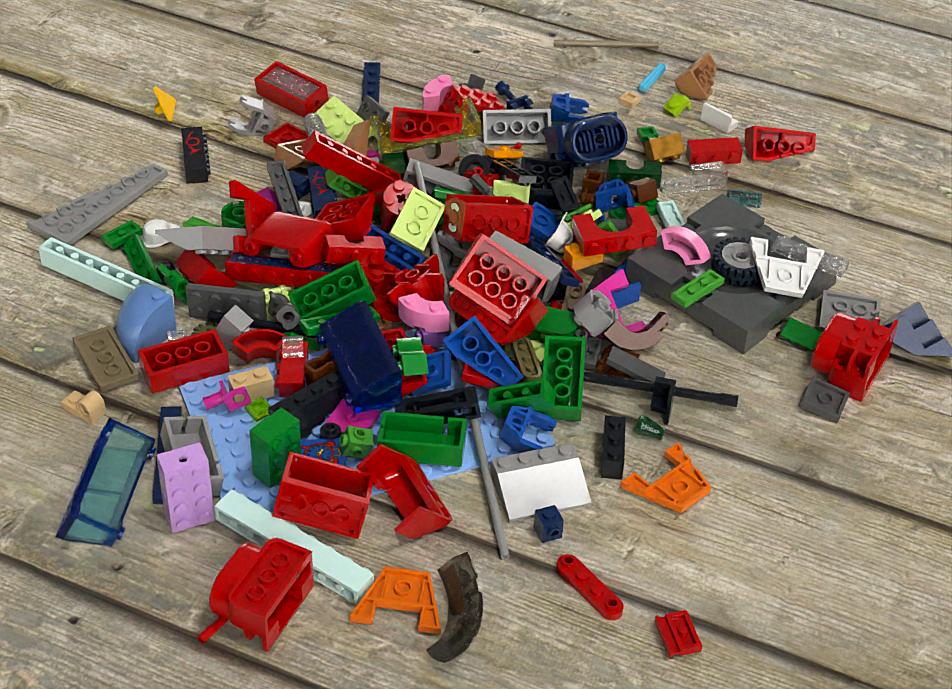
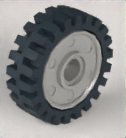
M734 237L733 240L726 238V241L723 239L720 243H717L712 255L711 268L714 272L725 278L724 282L728 283L731 281V285L738 283L739 286H743L744 283L746 286H751V283L755 285L758 281L761 282L749 244L750 239L745 241L746 238L741 237V240L738 237Z

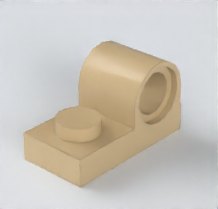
M75 390L61 401L63 409L91 425L106 414L104 400L96 391H90L88 394L83 395Z

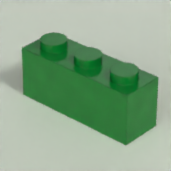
M546 379L489 389L487 407L498 419L506 418L511 406H533V410L537 412L552 410L555 406L556 391Z

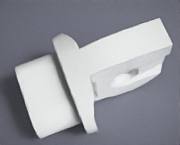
M299 201L303 216H309L312 212V204Z

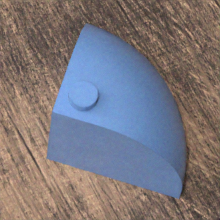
M139 285L126 297L119 309L116 322L117 338L130 360L136 364L139 362L138 350L162 344L177 332L173 296L154 286Z

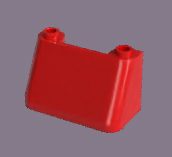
M274 212L269 214L244 241L243 255L256 256L260 251L272 249V246L289 250L290 262L296 267L306 268L326 261L323 253L325 235H332V227L323 220L284 212Z

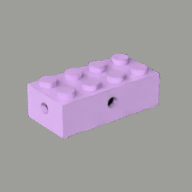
M201 443L157 454L164 513L172 533L215 521L209 463Z

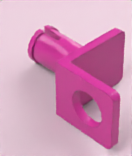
M222 380L219 381L220 392L203 397L207 410L224 403L229 411H233L252 403L244 386L228 392ZM237 394H242L245 398L241 402H235L233 397Z

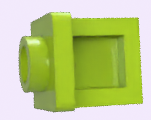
M675 93L666 102L663 109L677 118L685 108L690 111V100L685 95L681 96Z

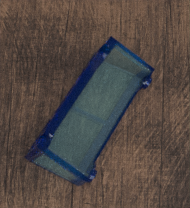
M108 418L93 445L55 537L65 541L111 547L116 539L120 540L126 529L122 527L123 518L147 459H152L156 448L153 447L156 439Z

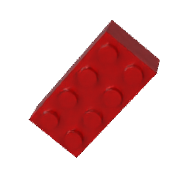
M216 329L138 350L140 369L152 394L185 385L188 382H195L230 372L228 353Z

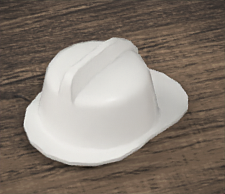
M568 212L564 215L556 232L545 244L559 253H564V247L570 245L573 241V232L564 221Z
M153 219L144 225L143 235L140 237L145 247L157 248L170 241L155 234V230L180 227L165 220Z

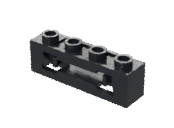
M476 386L394 401L395 412L444 417V424H448V417L467 420L481 417ZM464 408L469 410V413L456 415L454 411L458 410V413H462Z

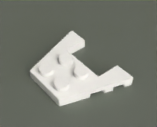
M751 237L749 244L763 290L802 298L824 254V250L807 247L805 263L767 256L768 240Z

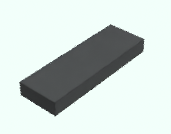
M612 346L605 362L640 381L655 383L656 376L665 378L666 372L615 346Z

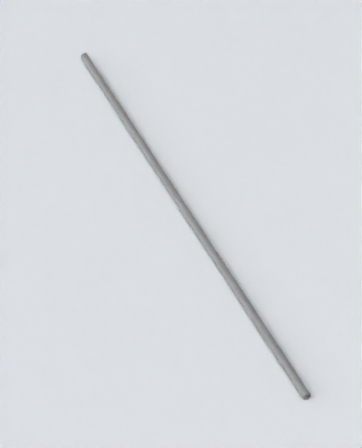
M414 162L413 167L418 189L427 194L420 163ZM434 229L430 237L433 254L438 256L440 273L443 274L445 279L444 304L449 311L450 332L453 333L458 328L454 310L449 305L450 293ZM456 358L461 377L463 361ZM461 380L463 388L471 386L470 383ZM470 419L501 559L506 560L510 555L479 419Z

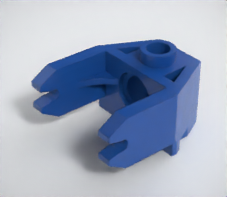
M569 93L554 94L549 107L551 109V122H568L584 118L583 116L569 114V112L576 114L587 113V109L583 107H589V103L582 99L571 98Z
M621 179L602 183L599 190L595 193L596 209H600L603 214L599 217L600 222L605 221L604 211L626 205L629 208L635 207L631 190L628 184H624Z
M511 406L499 435L518 453L543 449L540 445L522 438L527 424L544 431L553 432L557 422L552 417L533 410V406Z

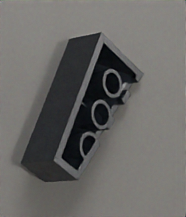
M333 371L268 408L269 416L278 409L283 408L299 419L300 439L303 437L307 438L317 424L321 425L325 421V417L333 413L342 399L348 400V381L336 371Z

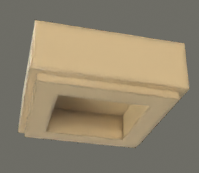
M626 91L618 98V104L631 109L641 101V96Z

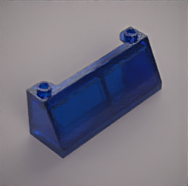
M365 300L356 302L319 325V334H317L318 345H322L323 349L328 348L348 391V394H345V402L347 407H351L353 414L402 404V371Z

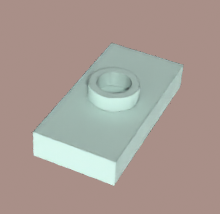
M674 200L657 203L656 208L666 228L668 226L681 227L685 224Z

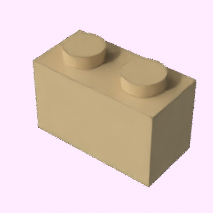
M267 366L228 376L229 392L244 386L252 402L275 396L274 380ZM237 394L233 397V401L241 402L245 397L242 394Z

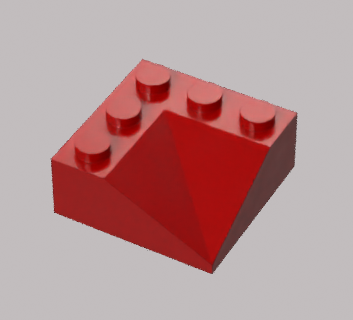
M370 193L326 203L315 219L328 222L332 227V235H344L348 242H360L363 236H367L371 230L375 194Z

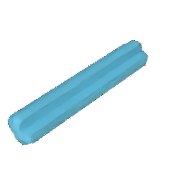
M659 63L639 84V91L646 92L666 71V64Z

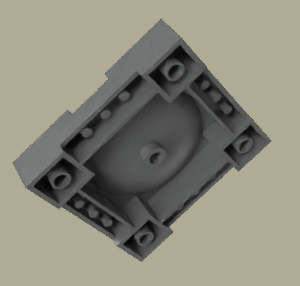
M720 194L688 216L687 223L681 226L695 232L705 242L711 255L709 260L700 264L685 265L683 258L677 252L664 249L662 235L657 237L656 246L641 248L627 258L626 278L629 284L639 282L641 284V291L650 297L655 298L659 295L714 330V337L738 352L745 354L766 338L768 330L809 299L814 301L823 294V290H828L835 285L840 261L824 252L802 298L766 292L759 281L755 285L751 283V286H746L745 283L743 286H739L738 283L731 285V281H729L728 283L724 282V284L690 306L682 307L671 299V293L709 269L712 270L711 262L714 248L723 239L725 241L726 238L733 240L734 237H738L739 240H741V237L746 238L745 241H748L751 237L768 240L767 252L769 257L805 263L807 247L818 249L795 235L789 239L765 225L764 217L729 197Z

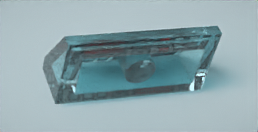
M727 188L726 196L745 207L760 208L763 193Z

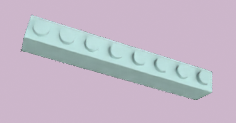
M52 237L38 247L43 266L122 301L136 287L143 284L154 286L173 296V290Z
M231 489L215 505L217 521L258 546L263 547L268 540L280 538L311 550L313 579L355 605H358L374 582V574L368 568L359 566L351 558L344 557L331 546H326L314 536L304 533L296 525H291L280 518L272 517L273 514L267 511L262 505L252 502L242 493H237Z

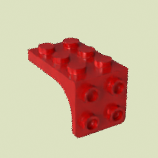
M452 84L442 104L439 106L438 112L463 114L465 116L473 111L482 112L483 110L506 109L504 104L492 92L486 93L477 88L473 90L465 85L457 86Z

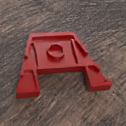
M237 180L229 181L230 198L244 200L247 236H233L234 253L243 252L244 241L269 214L275 212V204Z

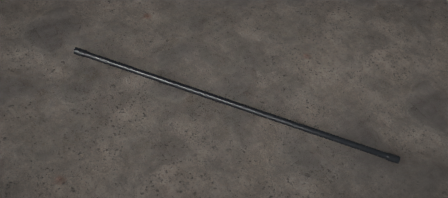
M210 310L207 320L208 322L219 324L226 313ZM251 318L254 321L250 325V328L270 329L281 333L293 332L304 337L345 343V338L358 336L341 332H327L317 336H307L298 325L293 329L286 330L283 328L282 323ZM433 347V349H436L437 352H438V351H442V350H446V349H441V348H435V347ZM451 352V360L457 361L456 357ZM584 372L583 382L651 393L654 390V383ZM675 386L674 393L676 397L713 402L731 407H737L739 395L715 393Z

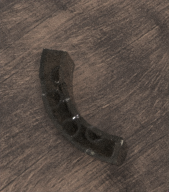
M468 552L452 557L437 570L447 593L448 620L441 638L426 649V651L438 662L446 663L461 655L469 648L481 626L483 595L478 589L476 581L478 574Z

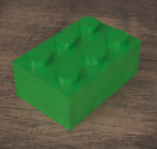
M283 408L278 409L249 430L253 475L270 488L282 481L289 453L301 454L300 421Z

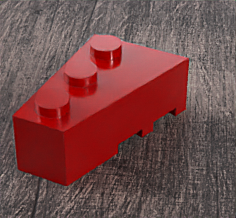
M185 249L175 262L180 268L179 272L193 284L235 288L237 286V283L226 277L227 275L224 272H220L216 265L203 254H195V251Z

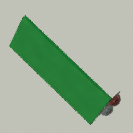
M790 317L787 324L780 327L776 337L779 339L781 336L814 352L822 332Z

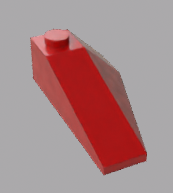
M393 107L390 142L411 143L460 133L462 131L463 114Z
M754 125L745 129L744 146L751 160L768 162L815 150L816 133Z

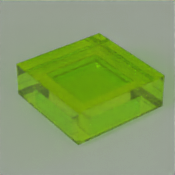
M263 397L252 401L251 404L246 405L245 411L258 422L269 416L268 408L271 405Z

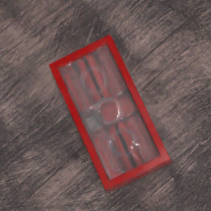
M275 61L254 79L258 95L304 118L308 114L315 113L329 101L327 85L278 61Z

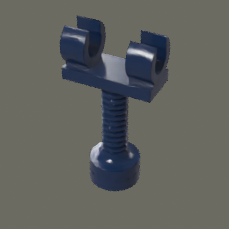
M506 81L497 83L495 90L500 95H505L509 99L506 110H516L520 107L533 109L530 106L533 104V101L527 95L517 98L510 91V86Z

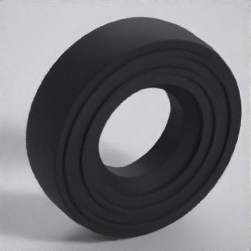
M478 154L464 157L459 164V175L464 176V173L472 164H477L482 168V175L490 174L489 162Z

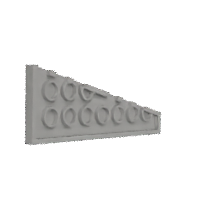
M156 164L149 165L138 170L134 176L121 178V182L114 185L111 183L107 184L106 188L99 192L94 190L74 199L70 205L57 207L55 212L41 214V218L33 222L28 220L26 222L27 228L48 239L52 237L71 246L167 177V169Z

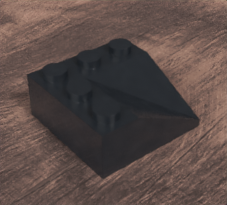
M522 157L521 168L537 176L536 183H530L529 205L532 206L537 201L547 209L560 210L550 187V181L567 175L571 186H573L575 161Z

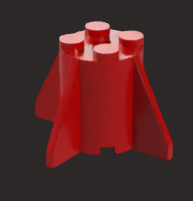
M397 180L386 188L367 193L375 194V204L380 207L379 218L382 224V231L386 233L391 231L413 187L418 189V186Z
M433 254L422 264L413 265L415 269L410 271L406 268L401 272L383 273L386 282L392 288L387 293V296L397 308L399 297L415 293L425 300L443 301L444 303L445 279L443 274L440 273L437 254Z

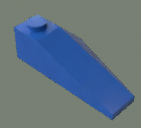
M475 315L442 340L456 358L501 386L517 384L524 378Z

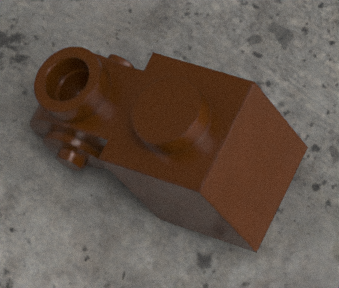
M587 169L583 178L582 194L579 195L581 205L591 204L592 207L590 209L593 208L596 202L595 193L599 190L601 184L604 183L605 173Z
M651 178L641 180L629 179L624 183L628 184L635 202L641 203L658 198L656 180Z

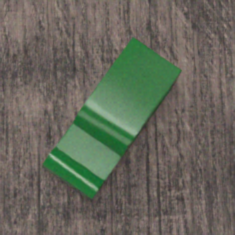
M160 263L157 268L165 276L164 282L188 305L186 286L190 282L177 270L170 271L163 263Z

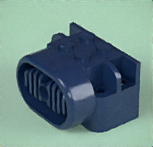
M617 111L604 112L543 128L549 159L575 161L574 167H586L592 165L591 163H601L609 158L616 157L625 149L628 140L627 129L624 123L618 119Z

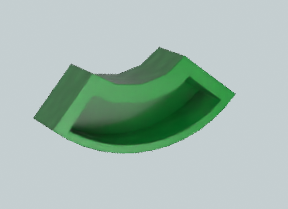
M421 337L396 339L394 345H391L392 357H396L397 374H401V376L429 374L427 354L423 350Z

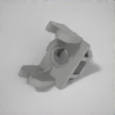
M241 96L240 104L255 112L249 123L229 119L228 128L247 136L269 134L276 122L274 109L267 105L263 99L258 100L249 96Z

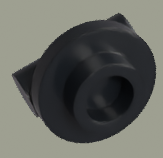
M326 423L320 428L319 438H338L342 434L341 427L336 423Z

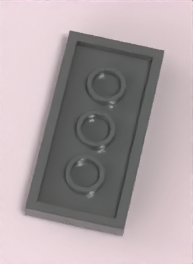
M188 283L186 286L189 317L207 319L210 310L227 313L236 305L250 318L267 320L265 292L193 283Z

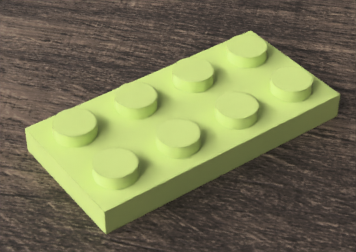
M335 96L315 113L321 117L328 136L341 144H344L353 125L364 121ZM371 126L369 129V138L375 133L374 129Z

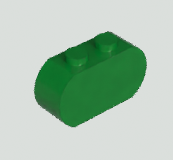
M546 306L549 311L532 332L526 336L530 340H538L541 343H545V335L575 337V332L579 329V325L574 320L576 314Z

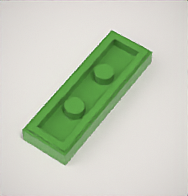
M709 269L671 293V299L686 308L724 284L725 278Z

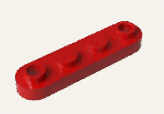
M565 554L558 558L557 572L607 620L621 618L624 609L623 602L577 557Z

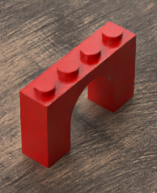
M645 206L626 208V225L628 229L620 232H608L600 229L595 224L591 213L572 216V232L584 257L657 245V229Z

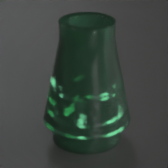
M641 415L634 428L638 435L662 440L666 428L661 427L649 417Z

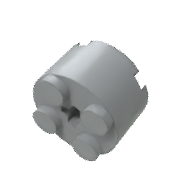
M593 289L573 306L576 314L574 316L575 322L588 329V332L593 337L601 334L618 319V313L615 308L611 309L609 305L612 302L599 290L593 292Z

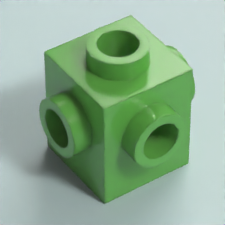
M348 426L339 439V445L342 446V454L344 456L365 459L374 447L372 429Z

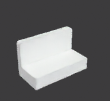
M706 102L703 104L702 121L727 134L738 126V121L733 119L732 115Z

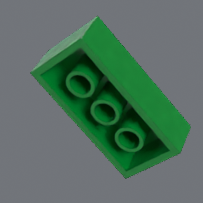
M358 260L288 293L291 303L295 305L297 313L300 315V320L359 309L377 300L367 275Z
M545 335L542 379L548 381L556 391L554 409L541 411L540 413L552 417L554 420L581 421L586 337Z

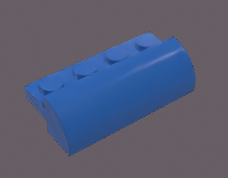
M371 224V230L367 236L382 237L386 248L384 260L394 265L397 269L402 271L408 268V271L415 269L413 265L422 264L428 259Z

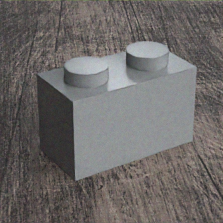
M236 305L223 316L216 327V331L228 351L232 349V341L235 338L252 330L250 325L254 321Z

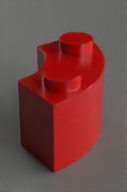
M270 329L248 331L232 341V352L247 364L258 358H270L277 361L279 359V349H283L284 341H289V337L281 332Z

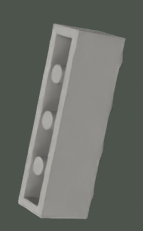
M410 158L403 182L418 186L413 163L419 162L427 193L432 194L433 188L437 187L457 192L464 191L467 194L474 195L472 190L474 187L469 182V178Z

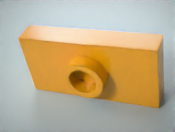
M503 145L500 148H485V154L493 158L522 159L524 154L523 151L510 149L509 146Z

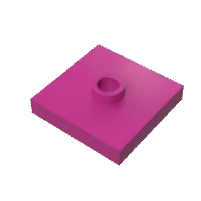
M342 399L325 424L329 422L338 424L341 427L342 434H344L348 426L371 429L380 417V411Z

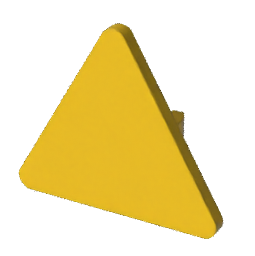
M155 86L153 90L159 102L155 103L157 108H154V111L157 115L164 112L168 122H171L176 99Z

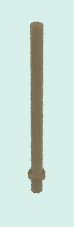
M563 38V40L554 39V46H563V48H567V46L658 48L659 42L567 40V38Z

